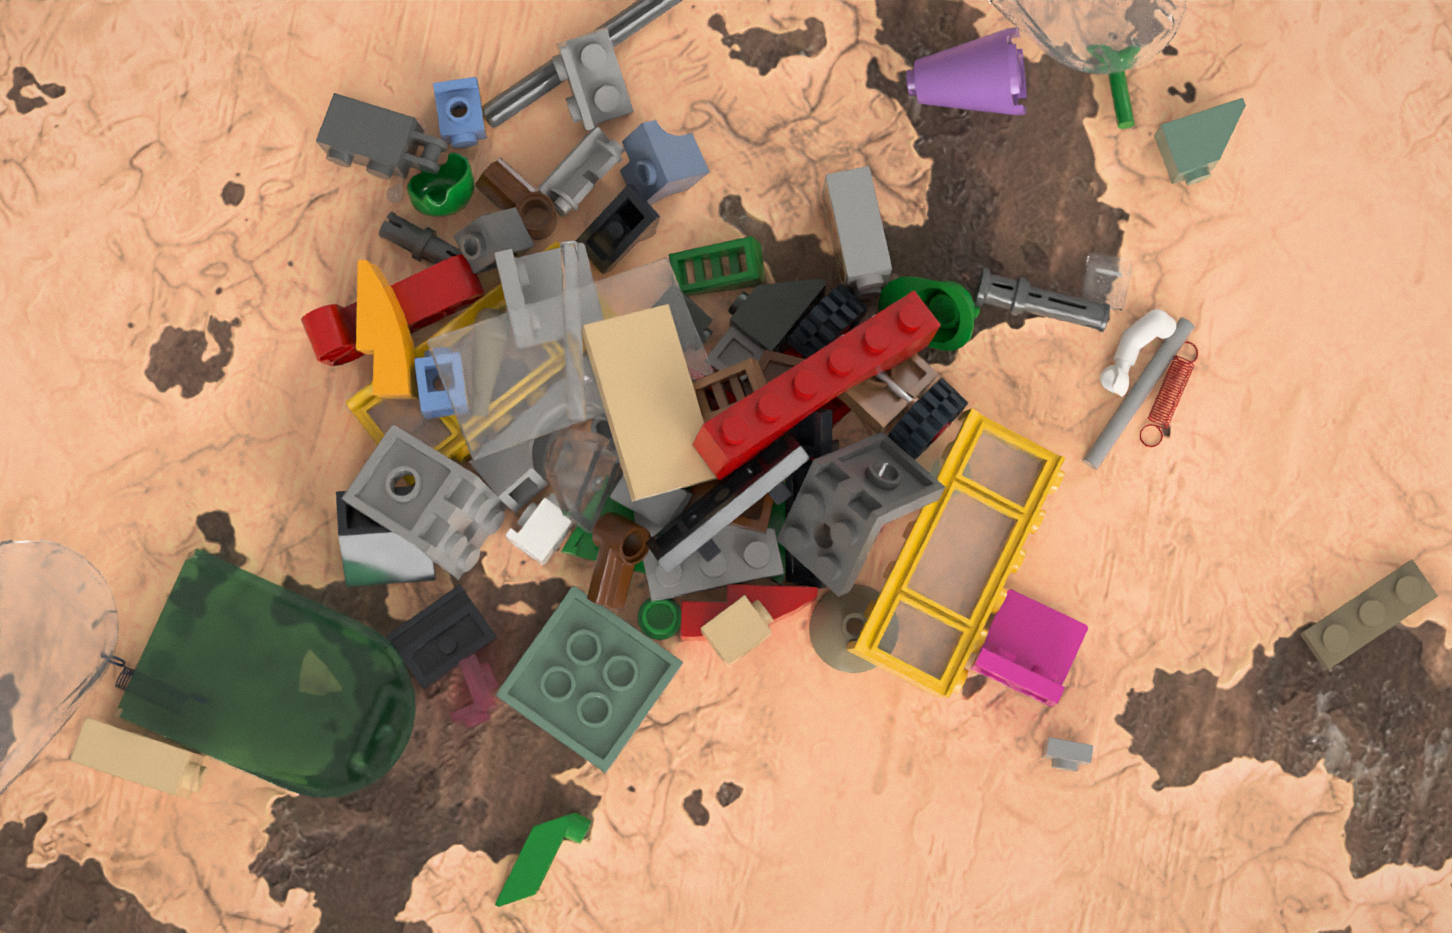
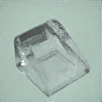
M1089 253L1080 298L1102 304H1110V309L1123 311L1133 271L1132 261Z

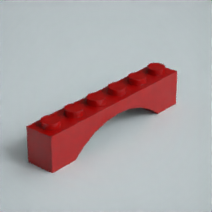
M912 291L702 424L692 445L717 479L721 480L755 458L789 429L838 395L874 375L895 368L926 348L941 324L917 293Z

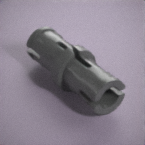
M390 212L387 215L389 222L384 220L378 234L382 239L385 238L411 252V257L418 262L424 259L435 265L448 258L462 254L459 248L437 237L435 230L429 227L424 230L399 217L394 212Z

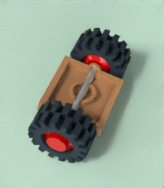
M840 284L810 311L811 313L801 321V324L793 331L787 342L806 359L855 328L868 311V308L843 284ZM917 353L895 368L874 375L837 396L876 433L882 432L896 417L905 411V415L889 432L888 437L914 460L925 452L950 427L952 422L968 405V401L943 378L935 383L920 399L918 398L939 374Z

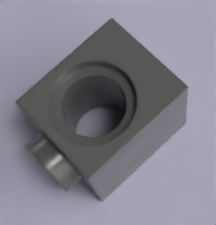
M516 207L479 216L453 236L461 253L467 258L474 274L498 269L495 252L512 249L514 258H518L535 247Z

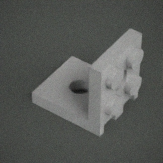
M394 424L390 426L342 497L347 504L417 547L441 569L458 580L464 572H468L474 567L479 559L481 546L489 534H494L501 527L505 518L504 512L508 508L477 475ZM406 475L414 476V489L405 496H397L395 493L397 481Z

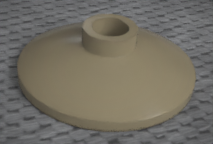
M854 584L850 592L840 597L830 590L818 601L810 618L809 634L815 652L827 665L846 673H862L877 667L845 650L848 643L856 641L859 634H850L846 629V623L851 619H858L864 626L867 620L863 617L868 604L877 599L880 592L865 585ZM895 612L877 647L888 654H891L898 637V620Z

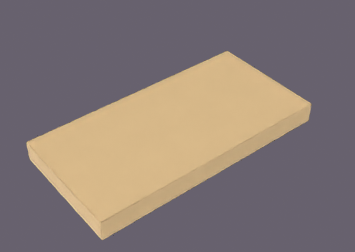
M669 304L583 325L580 329L631 501L717 479L692 445L702 424H704V420Z

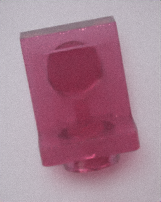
M476 655L458 661L475 704L450 713L453 723L458 725L464 722L466 729L491 720L489 712L498 709L491 692L492 689L499 687L489 662L480 664Z

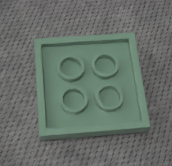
M573 585L495 696L606 774L684 663L603 605L595 604L588 600L587 594Z

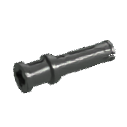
M984 267L979 277L974 303L978 307L987 304L1007 309L1010 315L1013 316L1022 315L1024 311L1058 321L1097 329L1100 332L1105 330L1110 313V304H1102L1068 294L1030 286V281H1027L1024 277L1019 276L1017 280L991 274L990 269Z

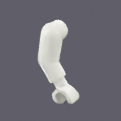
M1155 309L1145 314L1126 329L1121 335L1113 358L1115 365L1108 366L1100 375L1102 386L1113 394L1117 393L1120 396H1124L1129 386V376L1127 373L1130 366H1134L1140 349L1155 337L1167 339L1172 336L1176 330L1175 319L1164 310Z

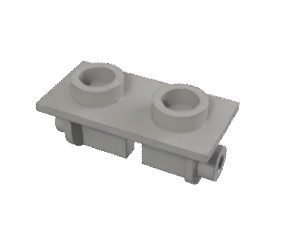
M596 125L537 188L539 192L547 195L552 200L555 210L563 218L570 210L576 211L579 208L577 205L594 188V184L599 179L601 180L616 163L622 161L621 155L625 149L616 140L611 139L610 141Z

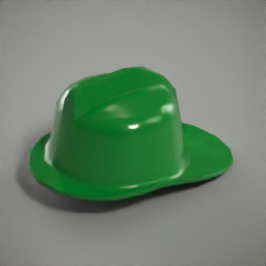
M901 276L890 281L881 291L878 301L879 312L912 291L917 293L941 324L927 347L944 351H955L964 347L971 339L974 319L979 315L980 307L975 305L971 294L964 286L954 281H935L914 276Z

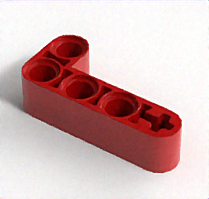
M463 254L441 261L391 285L404 312L411 334L470 307L486 295L478 275L473 273L467 258ZM357 302L346 307L338 304L325 305L310 311L300 319L319 362L329 366H340L367 355L356 350Z

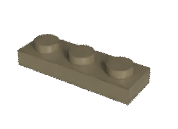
M1412 559L1300 633V635L1326 671L1438 597V595Z

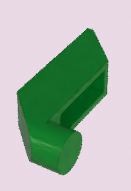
M572 813L534 826L495 905L502 907L537 895L564 838L581 845L593 820L579 813Z

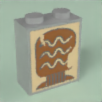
M865 166L826 174L822 200L841 285L843 284L859 300L876 297L881 294V289L888 284L892 265L870 167Z

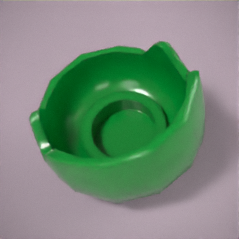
M450 153L446 163L438 164L440 166L438 174L421 171L411 177L406 186L412 206L424 215L444 217L457 214L467 206L474 194V179L468 158L457 153Z

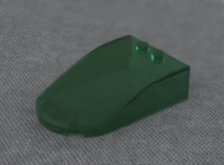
M196 548L188 552L113 718L287 791L309 797L329 798L344 796L371 785L394 766L410 739L415 721L416 702L414 686L412 687L409 674L403 663L404 660L395 647L376 630ZM194 697L205 700L206 702H199L195 700Z

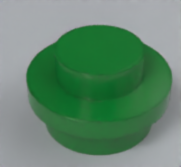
M650 597L639 608V627L651 639H669L681 627V609L672 598L652 602Z

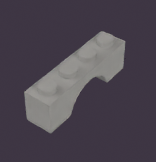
M588 354L582 358L579 365L561 381L551 385L539 401L528 410L517 415L505 431L494 440L483 445L479 453L469 461L496 496L514 513L520 510L549 484L546 474L547 455L552 443L563 430L582 420L595 418L608 421Z

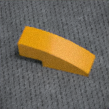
M358 260L356 350L367 355H374L373 395L383 399H419L414 362L416 358L415 349L404 312L380 268L368 260Z

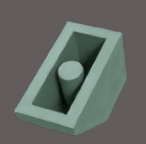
M1243 97L1160 125L1154 137L1172 184L1185 180L1186 185H1192L1211 177L1210 171H1213L1221 159L1245 109L1246 104Z

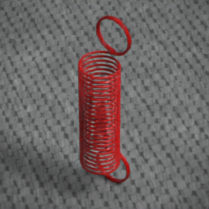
M1186 341L1184 343H1189L1195 347L1197 352L1196 358L1191 362L1177 356V354L1173 356L1172 364H1170L1166 377H1164V382H1162L1163 385H1161L1157 398H1155L1156 401L1153 403L1154 406H1152L1147 417L1150 421L1167 427L1148 424L1140 431V440L1147 447H1156L1161 443L1163 434L1160 428H1169L1176 407H1178L1183 391L1195 367L1193 362L1198 358V349L1191 342ZM1150 418H1153V419H1155V420H1157V421H1159V422H1162V423H1164V424L1157 423V422L1151 420ZM1155 426L1159 429L1161 440L1158 444L1150 446L1143 442L1141 433L1145 427Z

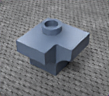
M656 120L641 123L622 141L630 160L620 170L626 186L632 183L650 205L667 196L689 190L710 172L693 133L680 136L672 135L663 130Z

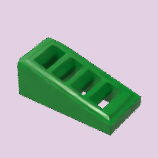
M753 236L668 254L672 283L686 296L766 284L761 244ZM743 254L746 256L748 269L745 272H742L740 255ZM722 257H728L731 275L724 276ZM710 259L713 279L707 280L704 260ZM686 262H693L695 283L689 284Z

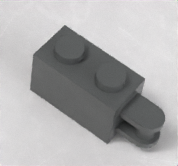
M336 93L332 96L316 139L317 144L327 154V160L343 167H351L352 162L366 166L368 173L386 180H390L392 175L407 179L411 167L428 173L438 174L440 166L437 164L441 152H446L448 148V143L423 134L424 130L415 117ZM419 145L424 146L421 157L415 156Z

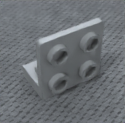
M583 243L514 258L512 249L494 253L518 349L581 335L580 328L583 325L603 320L586 248Z

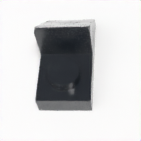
M631 183L618 194L575 242L576 244L583 243L585 245L588 258L602 274L611 271L637 243L655 235L660 216Z

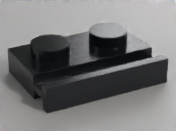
M460 584L386 636L423 690L428 689L498 639Z

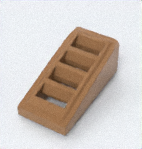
M746 359L692 382L703 414L704 423L735 404L730 405L722 383L730 382L737 402L747 397L740 379L741 376L747 374L753 392L767 384L760 364L756 359ZM711 387L720 408L714 412L705 392L706 389Z

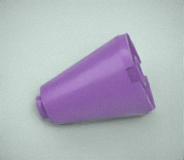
M1018 27L1006 28L915 60L914 69L907 70L909 96L917 95L918 103L1015 116L1025 115L1027 107L1018 105L1019 98H1027L1023 49H1017L1016 43L1013 44L1012 38H1021Z

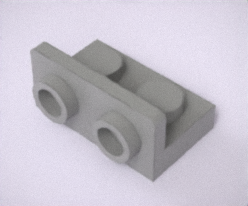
M606 27L556 43L559 54L552 56V60L559 81L568 80L573 96L565 99L573 123L581 121L584 129L587 131L595 128L594 125L634 112Z

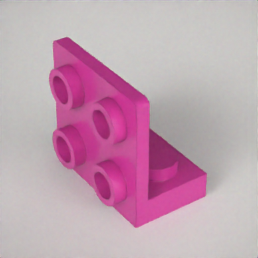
M1009 589L1001 608L996 613L989 627L986 640L978 651L970 669L1049 707H1053L1058 704L1065 689L1062 685L1088 631V626Z

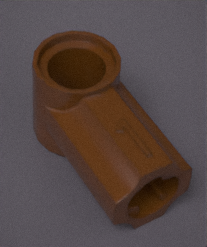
M501 157L497 161L492 162L483 171L479 180L475 183V187L501 211L516 207L532 240L546 239L553 233L556 228L557 218L554 204L547 195L538 192ZM532 208H542L548 213L546 220L537 225L526 222L524 218L526 213Z
M614 511L605 513L597 520L593 528L592 539L599 548L587 595L588 600L610 608H624L635 564L642 561L650 550L645 542L651 538V534L645 527Z

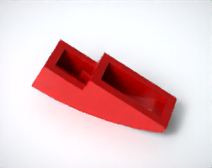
M727 585V603L682 601L681 641L706 640L701 633V627L743 596H746L751 604L757 599L761 602L773 619V622L768 625L770 626L815 602L818 587Z

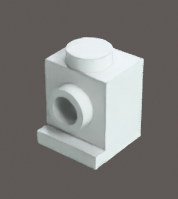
M550 493L547 499L544 497L539 505L532 502L526 508L517 523L522 527L518 533L510 528L505 536L511 544L542 566H545L575 525L574 518L569 515L572 507L558 496Z

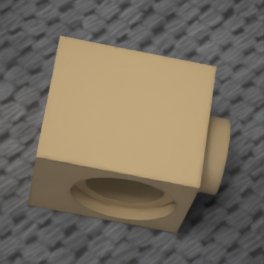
M743 596L701 627V633L726 667L729 668L771 637L772 631L768 625L773 622V619L758 599L751 604L747 597Z

